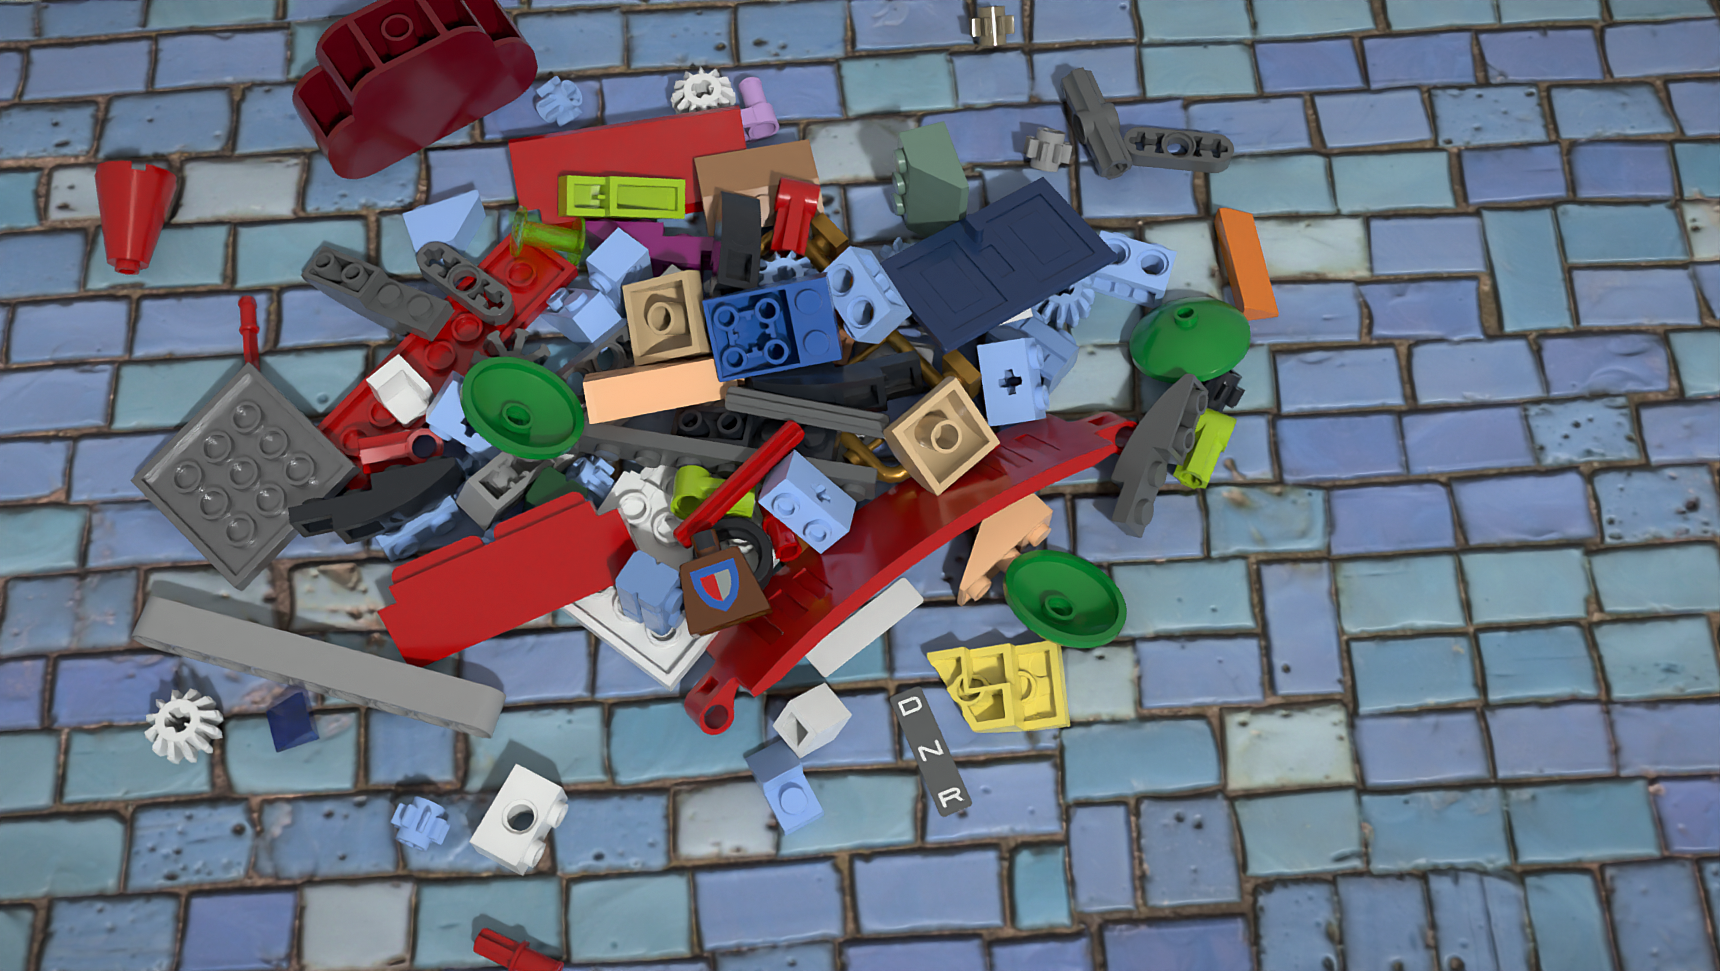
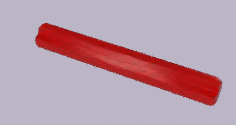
M788 420L674 529L673 536L677 542L686 549L691 548L693 544L690 537L696 533L709 530L803 440L805 435L803 429L793 420Z

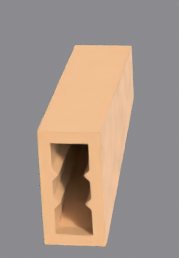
M714 355L585 374L583 380L590 424L725 399L730 386L738 387L739 385H745V378L719 383Z

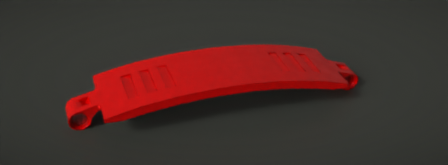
M1102 412L1074 422H1067L1051 414H1046V418L1026 421L995 433L1000 444L938 496L927 491L911 476L854 512L849 532L822 554L813 547L808 546L798 558L787 563L771 577L769 584L763 591L772 606L773 613L718 632L705 649V652L715 663L687 694L684 702L686 714L706 734L718 735L725 732L734 720V697L739 685L755 698L780 681L843 620L906 570L959 534L1018 500L1073 474L1095 466L1112 453L1121 455L1138 424L1113 412ZM715 705L713 711L705 716L706 711Z

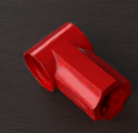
M783 176L780 177L774 202L776 218L769 253L774 255L776 251L781 255V258H786L792 250L796 254L797 260L804 258L810 221L813 220L820 194L819 184Z
M416 427L411 430L357 438L363 474L384 471L385 468L392 465L411 466L425 463L431 457L442 456L444 451L442 438L434 434L428 427ZM429 435L433 438L435 448L429 456L418 457L413 453L412 443L416 437Z

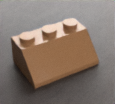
M809 139L694 158L708 236H714L718 199L721 191L759 199L762 228L774 226L776 218L774 202L781 176L820 185ZM821 188L814 218L822 212L824 213Z

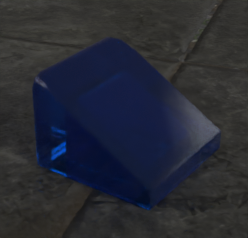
M303 691L290 696L266 711L277 753L320 739L310 699Z

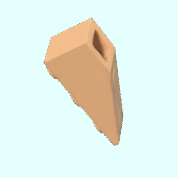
M1035 493L1018 500L981 522L959 587L957 603L961 607L971 597L975 601L980 599L992 586L990 580L1000 571L1006 574L1011 562L1020 556V553L1031 544L1036 547L1049 535L1051 531L1049 525L1053 510Z

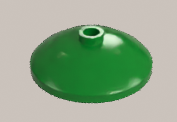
M1184 297L1161 304L1147 313L1134 327L1129 340V348L1136 367L1142 373L1155 380L1175 384L1188 373L1194 374L1200 382L1223 375L1240 363L1249 350L1251 332L1248 320L1236 307L1210 297Z
M515 357L485 359L478 362L468 371L461 384L460 403L468 422L485 441L507 454L534 460L556 458L569 452L576 445L583 432V409L575 393L556 374L534 362Z
M1055 550L1026 552L1011 562L1004 576V595L1015 616L1030 631L1049 642L1071 648L1098 647L1115 639L1125 624L1127 608L1119 588L1102 570L1075 555Z

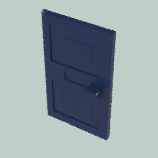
M1041 177L880 262V265L911 310V315L938 345L942 353L948 354L1118 260V255L1044 177Z

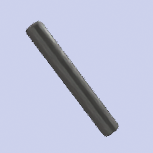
M730 386L725 396V408L728 411L782 421L793 420L798 424L879 439L885 438L883 431L890 425V418L887 414L742 387Z

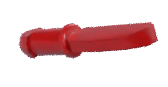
M244 295L239 299L238 306L240 308L241 323L239 332L243 335L245 365L250 362L260 371L257 338L260 329L257 326V303L253 296Z

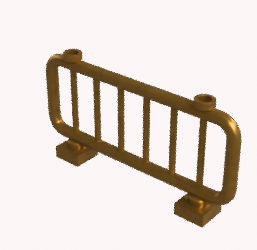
M823 212L811 221L813 238L811 240L808 238L804 257L807 256L811 264L820 273L832 263L827 257L834 261L849 247L848 237ZM773 230L761 237L760 258L770 250ZM711 280L708 286V295L710 294ZM873 307L870 311V320L872 319L874 313ZM843 319L838 321L839 331L844 328ZM895 329L879 344L871 343L845 365L862 362L886 342L898 354L916 349ZM957 349L942 356V375L917 351L921 362L922 379L931 389L935 388L948 376H954L958 379L970 399H973L981 392L982 374ZM842 432L840 442L847 449L842 454L845 463L877 468V480L887 483L902 482L911 477L901 463L897 466H886L872 453V451L886 441L885 438H875L866 446L855 434Z

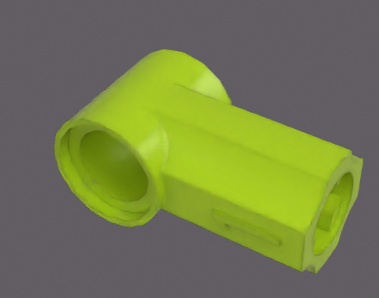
M1206 408L1204 414L1200 415L1195 429L1194 446L1187 453L1183 466L1176 465L1173 474L1181 484L1193 489H1206L1219 455L1225 451L1237 419L1211 408Z
M687 465L681 467L674 477L670 503L672 513L679 519L685 520L726 479L711 478L710 473L700 466ZM756 485L725 515L752 519Z

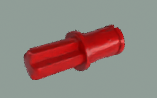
M758 503L763 517L762 529L771 539L776 558L782 562H789L798 558L802 552V547L796 534Z
M483 928L474 941L473 951L476 954L508 968V971H563L564 962L557 961L530 948L528 941L524 940L519 943L490 928Z

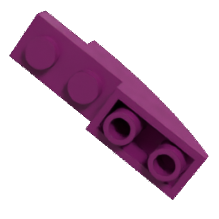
M612 219L585 221L584 228L590 249L595 251L619 227L649 250L653 277L655 278L660 277L673 264L681 271H700L703 284L704 270H713V266H710L714 237H693L689 234L666 236L664 222H654L647 219L638 220L637 222H618Z

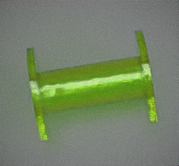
M520 205L515 214L511 231V255L518 257L525 244L567 252V261L577 266L584 248L586 234L585 219L577 217L571 229L528 221L527 207Z

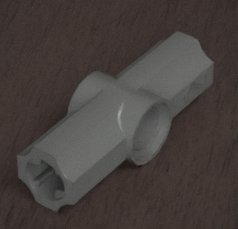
M1084 67L1072 70L1066 77L1061 79L1060 87L1072 112V124L1076 138L1081 145H1087L1101 177H1106L1108 180L1121 177L1123 173L1131 169L1133 161L1120 135V121L1116 108L1111 102H1105L1091 70H1085Z

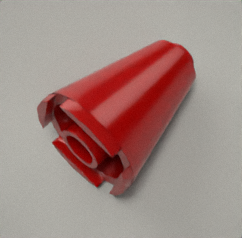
M132 161L100 163L97 165L94 178L107 263L114 266V270L117 273L138 275L140 270L149 267L177 189L176 175L166 169L146 164L145 171L131 169Z

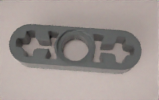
M1134 127L1126 132L1123 139L1133 161L1132 165L1142 167L1220 173L1228 168L1234 152V146L1230 139L1224 135ZM1135 142L1142 143L1144 150H1136ZM1156 143L1161 144L1159 153H1155ZM1171 144H1180L1186 148L1188 153L1184 156H1174L1169 153L1167 147ZM1196 147H1199L1198 157L1193 156ZM1210 150H1218L1217 153L1220 156V158L1213 157V154Z
M430 242L418 251L416 259L422 276L484 322L490 325H502L513 317L515 305L510 291L449 246L441 242ZM432 259L436 261L443 259L445 267L449 272L446 275L444 268L435 263L430 266L429 261ZM464 276H471L477 280L475 286L470 290L460 291L455 288L456 282ZM484 292L492 302L499 303L502 301L503 307L499 309L494 306L489 309L487 300L482 297Z

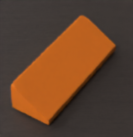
M1218 208L1214 225L1236 308L1244 314L1248 321L1278 317L1279 312L1253 215L1229 208Z

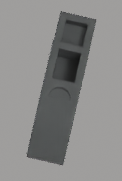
M326 246L322 247L301 274L306 282L335 301L404 337L412 333L433 341L455 312L448 301L390 279L382 268Z
M1186 373L1154 403L1132 433L1116 463L1110 480L1121 490L1111 521L1128 536L1142 538L1145 527L1152 520L1154 513L1153 504L1158 490L1166 481L1168 463L1183 466L1187 453L1194 446L1195 429L1200 415L1206 411L1209 392L1194 374Z

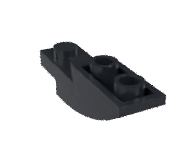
M724 191L720 192L710 266H713L709 298L758 287L761 253V207L759 199ZM706 322V332L709 334L708 327H707V322Z
M916 350L835 367L833 361L751 377L753 390L872 412L888 411L887 401L924 393L921 362Z
M690 405L676 408L670 435L759 449L787 421L728 411L725 407ZM798 424L805 432L803 440L788 454L796 450L804 457L836 462L842 432Z
M434 456L427 459L425 463L411 466L392 465L385 468L383 472L370 474L372 490L353 489L347 491L341 497L331 499L311 498L305 500L302 505L289 507V523L304 538L335 531L346 544L363 541L392 531L431 510L451 495L466 480V474L455 457Z

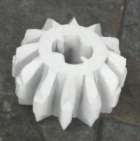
M700 66L698 74L693 75L686 71L684 80L675 81L671 102L676 114L730 107L736 103L735 92L731 88V82L728 77H720L717 69L707 74Z
M190 688L185 696L179 690L172 689L171 700L168 703L162 699H156V705L160 709L158 713L146 714V721L153 725L144 732L146 739L154 743L152 750L160 757L167 755V759L175 764H179L184 756L190 763H197L199 750L202 749L208 754L213 753V748L209 741L211 739L223 738L222 731L216 727L224 721L223 715L218 710H214L216 702L209 696L201 697V694L195 689Z

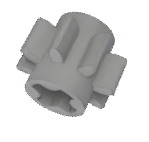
M1038 127L1035 137L1027 135L1023 153L1026 154V157L1031 158L1030 166L1038 170L1057 172L1060 162L1069 164L1073 145H1069L1070 142L1064 141L1066 133L1053 128Z

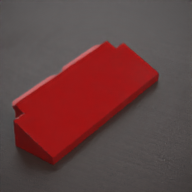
M739 105L509 139L508 142L520 212L540 209L542 225H547L548 229L556 234L584 230L585 221L612 219L618 222H630L632 220L630 218L558 217V177L571 175L685 180V214L703 211L694 158L747 149Z
M570 492L500 522L494 528V537L496 539L494 542L485 545L479 536H468L396 567L391 576L394 584L388 588L397 603L380 609L377 612L406 664L420 668L615 585V579L632 554L640 550L623 509L616 508L598 515L593 501H586L584 495L579 492Z

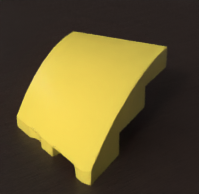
M1049 641L1018 646L1007 643L971 650L966 647H959L927 653L928 661L935 667L947 686L948 693L953 701L959 705L962 715L973 732H1022L1070 726L1061 645Z

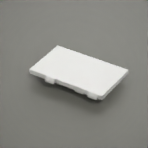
M632 470L630 473L624 471L598 509V515L616 508H622L640 550L654 557L657 560V564L663 562L679 571L680 574L679 566L693 560V546L686 549L673 536L674 529L684 520L676 517L671 511L672 495L641 480L642 475Z

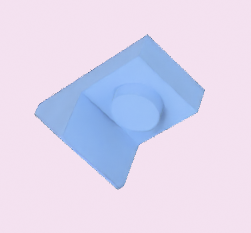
M784 739L745 758L747 766L785 836L824 816V811L803 774L801 761Z

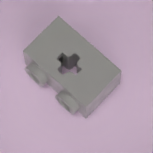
M501 452L466 481L456 503L484 531H487L494 522L500 520L522 502L542 470L548 466L553 468L556 462L553 459H525Z

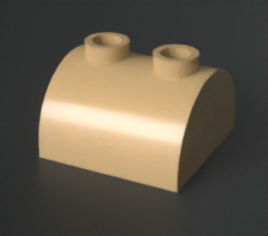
M685 270L622 286L635 366L700 357L713 353L710 336L706 332V317L702 303L704 295L700 271Z
M954 376L945 378L883 431L889 448L901 465L922 487L936 496L940 495L1000 444L996 435L958 379Z

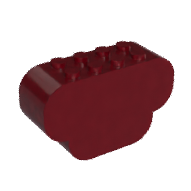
M377 0L338 20L322 34L315 52L319 65L311 69L299 80L293 91L292 102L299 118L334 172L345 179H360L389 167L516 100L533 83L538 65L532 47L498 0Z

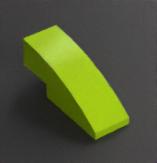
M617 176L558 177V217L685 219V180Z

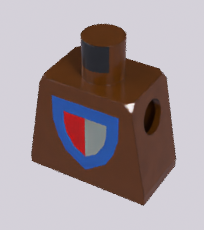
M715 529L705 530L690 537L697 559L679 566L690 636L697 639L773 613L770 602L738 546L722 550Z

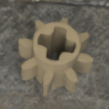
M1005 6L977 7V17L969 18L970 36H978L979 46L1007 44L1006 34L1015 33L1014 15H1005Z

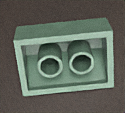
M944 121L898 132V149L892 152L894 165L897 170L892 172V182L895 193L891 194L892 206L896 216L902 215L908 230L928 238L966 217L969 185Z

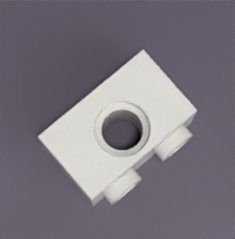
M516 764L469 842L478 853L523 876L528 866L533 868L539 862L546 847V844L543 843L551 827L557 828L561 824L567 813L568 804H566L568 798L563 788ZM523 813L534 815L533 823L529 828L522 831L513 829V822L519 815Z

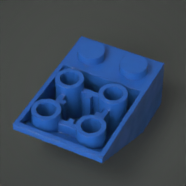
M828 272L786 279L702 300L719 383L840 360L843 357V348Z

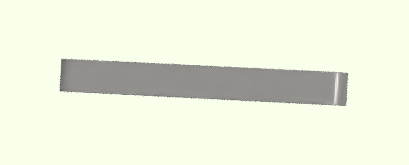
M155 596L148 598L131 636L135 641L157 650L481 738H492L506 700V695L503 692L487 685Z

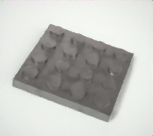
M248 362L130 481L234 588L243 591L299 534L289 523L288 508L302 505L305 500L311 498H334L361 469L254 365Z

